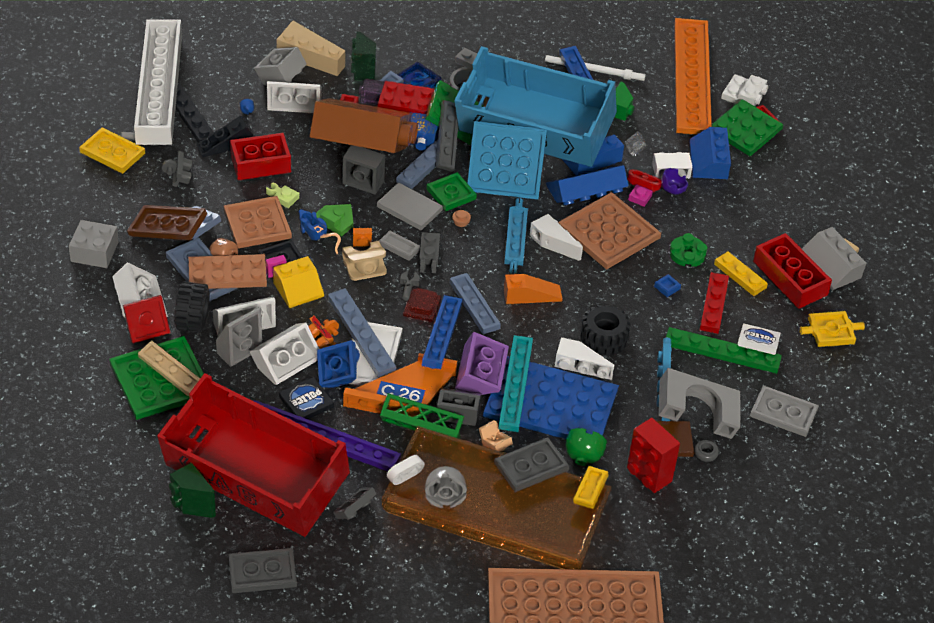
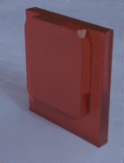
M420 288L412 289L403 316L433 322L441 296L437 295L434 291Z

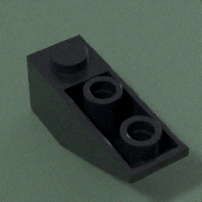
M240 115L196 145L202 157L231 151L230 140L255 137L251 127Z

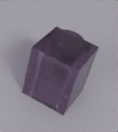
M365 79L363 85L359 87L361 103L378 105L385 82Z

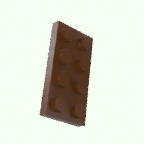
M144 205L127 232L129 236L192 240L208 213L205 208Z

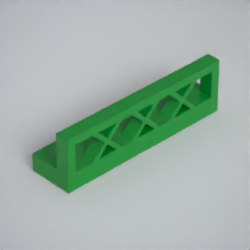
M389 393L380 413L381 420L456 444L460 440L459 432L464 421V416ZM391 400L399 402L402 407L396 411L388 410ZM411 407H417L421 414L411 417L407 414L406 410ZM432 412L437 413L440 420L431 423L427 421L425 416ZM450 418L458 420L456 429L447 428L444 421Z

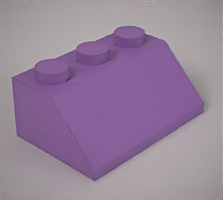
M473 332L464 345L455 389L481 393L482 395L500 392L509 346Z

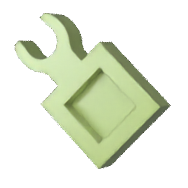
M271 183V189L266 187V194L278 196L280 204L287 208L299 199V192L287 186L280 188L276 183Z

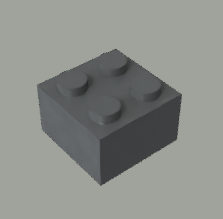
M351 145L343 157V184L376 195L384 182L385 155Z

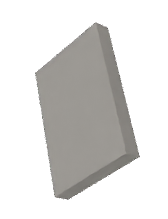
M401 183L396 184L377 202L378 208L419 230L426 227L443 210L442 205Z
M763 385L751 410L750 417L806 437L819 405Z

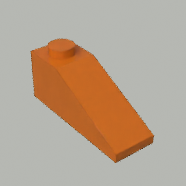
M526 274L505 275L504 295L506 304L562 301L561 289L558 284Z

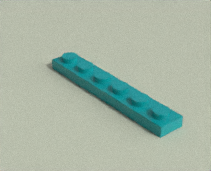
M516 335L513 337L499 421L500 430L519 432L533 338Z

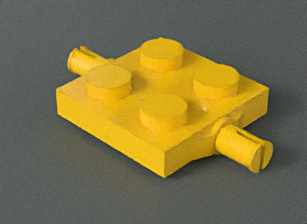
M846 311L809 314L808 317L810 326L800 327V334H812L818 347L850 345L856 342L854 330H864L865 326L864 322H851Z

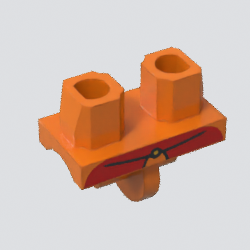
M312 316L310 318L312 324L308 327L314 338L321 335L316 340L319 349L336 345L331 335H338V322L326 319L323 322V326L315 316Z

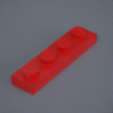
M711 272L700 326L701 331L719 334L729 275Z

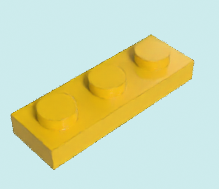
M726 252L715 259L714 265L729 275L730 278L751 295L755 296L767 288L768 283L730 252Z

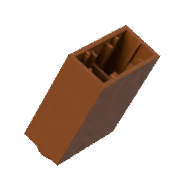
M328 98L315 101L310 137L396 153L406 149L410 144H415L418 123L411 122L412 113Z

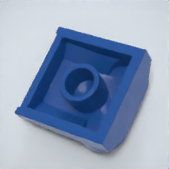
M351 340L317 350L319 384L322 388L346 385L356 379L357 362L360 353L356 348L355 342Z

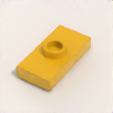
M588 466L573 502L593 509L609 476L608 471Z

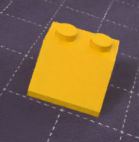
M308 256L273 267L274 285L289 308L324 297L317 270Z

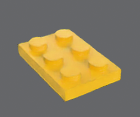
M104 128L98 130L79 147L80 153L122 174L145 154V148Z

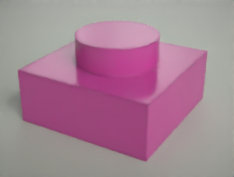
M636 185L629 194L628 200L645 207L652 197L653 191Z
M284 255L266 259V274L268 278L273 277V267L286 263Z

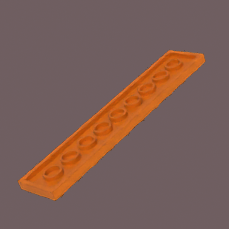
M675 18L676 133L697 135L705 129L712 127L708 21Z

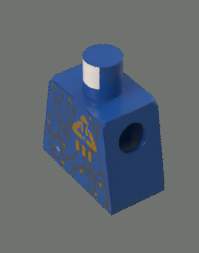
M412 113L411 122L418 123V133L415 144L411 145H416L418 150H425L426 146L430 147L438 139L439 127L425 119L427 114Z

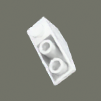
M547 214L531 222L530 236L541 247L578 261L581 260L583 246L557 220Z
M561 337L556 354L555 367L612 380L614 364L582 342Z

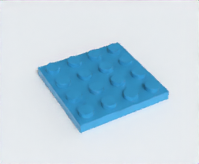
M474 121L468 185L477 193L538 199L547 130Z

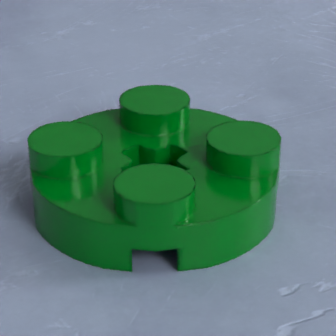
M686 233L671 242L670 257L675 263L681 266L692 264L691 267L702 264L705 260L707 245L692 234Z

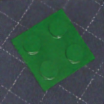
M458 172L427 184L428 192L443 206L445 212L476 200L477 194Z

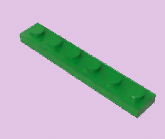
M669 327L666 338L671 339L672 348L778 373L782 357L780 354L773 355L741 347L736 343Z

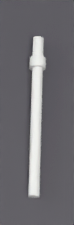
M546 55L545 62L565 65L562 58ZM585 63L590 71L621 76L627 80H645L646 74L636 73L633 70H621Z

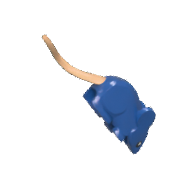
M300 209L299 217L302 234L306 231L310 239L316 241L331 236L337 237L335 252L338 254L337 249L341 242V237L337 233L326 234L327 225L322 218H317L315 212L310 213Z

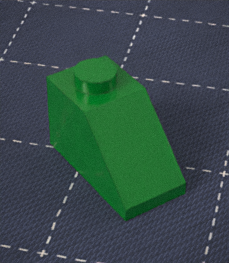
M620 82L616 88L617 112L615 118L625 121L634 111V105H632L633 96L624 82Z

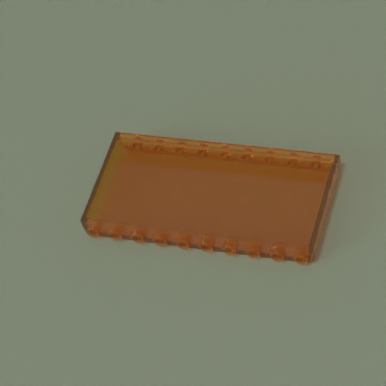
M417 426L400 462L413 455H418L425 463L424 468L420 473L399 485H394L390 481L382 497V507L385 511L564 570H581L610 496L611 486L604 484L593 509L573 502L583 477L567 472L514 492L494 463L495 458L507 453ZM438 467H453L458 469L464 476L467 485V495L461 504L451 508L450 505H443V508L432 505L426 499L425 484L427 477Z

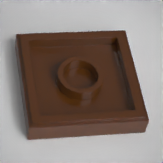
M657 421L680 442L678 457H693L694 449L690 421Z

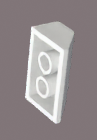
M267 81L268 110L314 113L315 101L321 100V85Z
M128 262L112 276L124 318L123 305L161 295L156 276Z
M268 297L214 309L213 324L218 336L227 324L258 307L261 308L262 330L276 327L275 298Z
M305 322L293 325L249 352L258 369L277 385L318 361L317 350L319 347Z

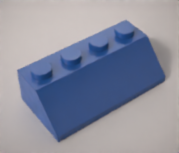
M624 165L546 183L556 203L563 202V205L572 204L574 199L578 198L580 201L591 199L590 196L595 194L596 197L607 195L606 192L611 190L613 193L622 192L624 187L629 186Z

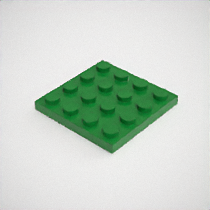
M185 336L157 344L197 377L201 378L204 373ZM142 349L109 359L111 368L136 420L183 406L190 399L188 395L184 394L138 357V352Z

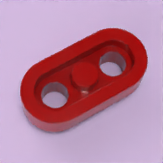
M632 169L629 170L627 180L632 185H639L653 192L661 188L662 182L659 178L642 171Z

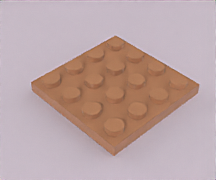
M612 192L558 222L576 241L581 243L583 250L606 270L661 237V232Z

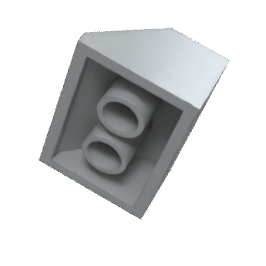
M833 227L818 232L802 248L832 279L831 290L861 279L867 264Z

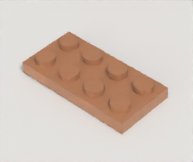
M265 254L189 257V282L207 284L209 289L267 287Z

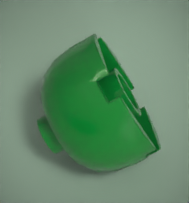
M583 428L571 429L565 444L567 454L580 466L593 464L604 455L607 440L604 436L594 431L592 434L586 433L587 429Z

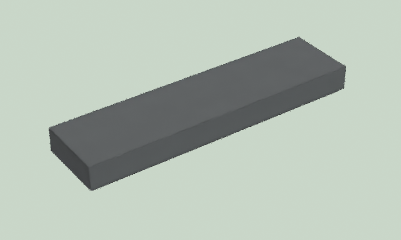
M446 100L442 101L436 168L453 171L455 169L458 120L455 103Z

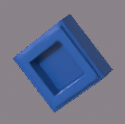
M667 274L656 281L654 287L663 295L669 297L681 289V284Z

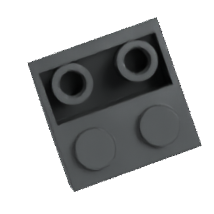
M442 388L437 408L464 416L463 424L476 426L482 394ZM450 418L446 422L458 423V420Z

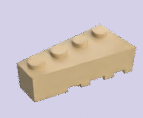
M292 21L277 38V48L298 47L309 67L338 76L345 67V50L295 21Z

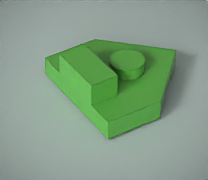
M351 204L325 205L316 213L317 218H322L325 221L328 229L341 237L353 228Z

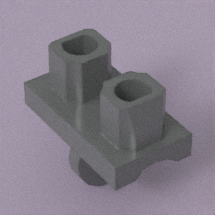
M178 151L177 160L168 159L162 163V170L168 175H172V186L177 187L179 182L189 184L191 179V172L189 171L192 166V160L184 158V152Z

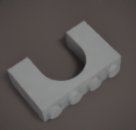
M667 368L660 378L659 416L678 421L685 411L686 396L697 397L703 400L712 410L714 418L713 433L732 439L740 429V391Z

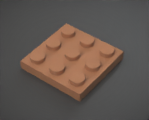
M278 196L224 205V213L238 249L292 238V233Z

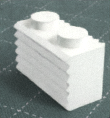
M654 153L652 165L655 177L661 180L664 170L668 168L678 169L681 177L684 175L688 179L691 177L692 162L689 153Z

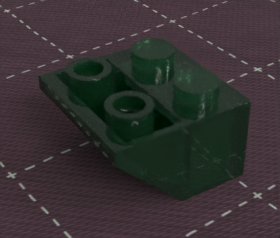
M357 32L356 38H353L351 60L355 63H351V73H354V80L366 81L368 79L375 81L376 43L363 33Z

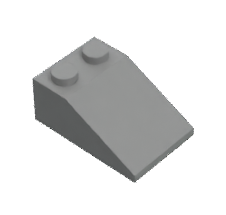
M258 307L227 324L216 339L217 354L230 367L251 356L249 351L262 344L261 308Z

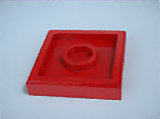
M161 295L123 305L132 343L170 333Z

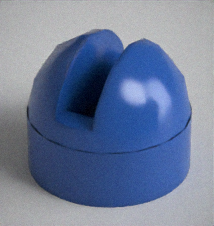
M251 99L242 100L240 102L241 111L244 114L252 113L254 102Z

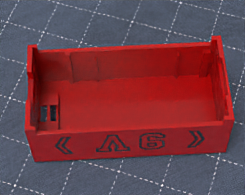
M204 373L189 393L190 399L178 415L173 414L157 435L165 464L178 470L192 463L215 491L306 537L350 473L346 443L340 440L334 442L212 381V377ZM196 426H200L201 428L193 439L189 438ZM204 429L208 430V433L205 435L203 440L200 443L197 442L196 440L199 438Z

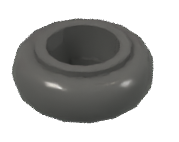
M702 440L695 445L694 453L699 460L711 462L718 457L719 449L714 442ZM702 449H708V450H710L711 452H710V453H706V452L702 451Z

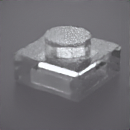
M638 131L625 141L630 154L634 157L647 147L642 134Z

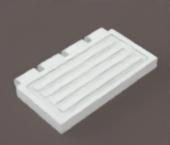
M368 322L392 361L395 362L402 336V328ZM355 342L360 357L357 362L356 379L349 384L362 386L378 379Z

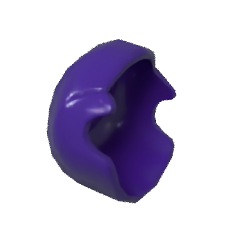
M675 168L664 170L661 178L662 188L668 193L676 195L685 192L688 186L686 176L681 177L678 169Z

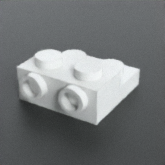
M734 75L723 91L721 99L735 104L743 99L753 106L759 105L762 95H765L768 90L767 80L751 75L749 79Z

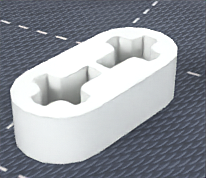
M413 455L394 465L388 471L387 478L394 485H399L420 473L425 463L418 455Z

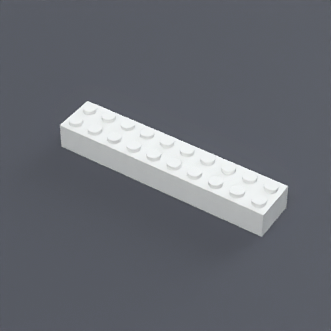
M146 20L134 125L136 145H172L182 43L181 20Z

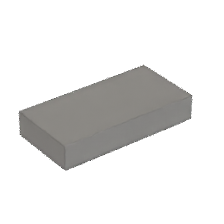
M390 230L379 240L383 248L408 261L420 251V245Z

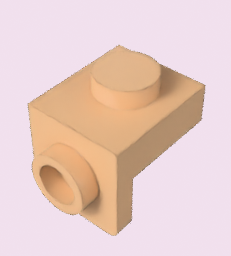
M495 420L479 428L483 446L496 453L504 451L513 444L510 436L499 431L498 423Z

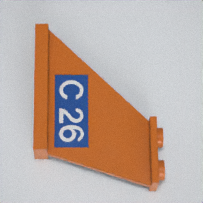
M419 353L418 361L355 389L345 388L343 406L380 414L388 393L429 405L452 376L456 377L457 361L444 359L442 369H431L422 366L424 354ZM391 400L388 406V410L391 411L402 408L400 403ZM411 407L406 410L407 414L411 417L421 414L417 407Z

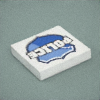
M743 323L738 346L774 355L776 354L781 333Z

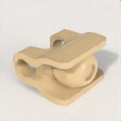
M379 241L370 242L371 247L364 251L355 250L352 246L342 248L343 262L351 280L357 281L382 276L387 273L383 258L386 257V251Z

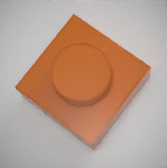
M353 228V247L370 246V242H372V228Z

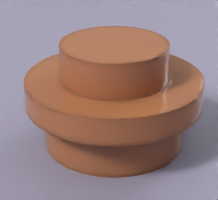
M458 210L453 213L452 219L455 225L464 227L470 222L471 215L467 211Z

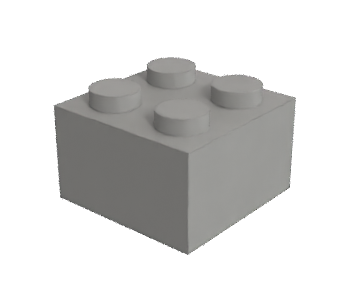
M298 47L273 49L254 69L263 85H267V81L291 83L292 78L301 73L307 64Z
M80 220L69 244L71 262L108 268L119 243L117 226Z

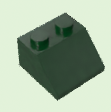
M192 463L170 474L171 483L169 488L172 494L170 500L175 508L178 507L183 514L209 518L216 516L214 489Z

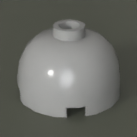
M449 466L438 467L427 477L425 484L426 499L436 507L443 508V505H450V508L461 504L467 495L465 478L458 469Z

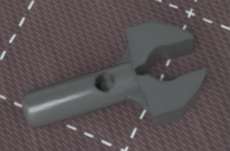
M409 271L401 274L400 284L405 285L402 295L404 301L409 300L413 286L419 287L420 277L416 272L411 280L408 278Z

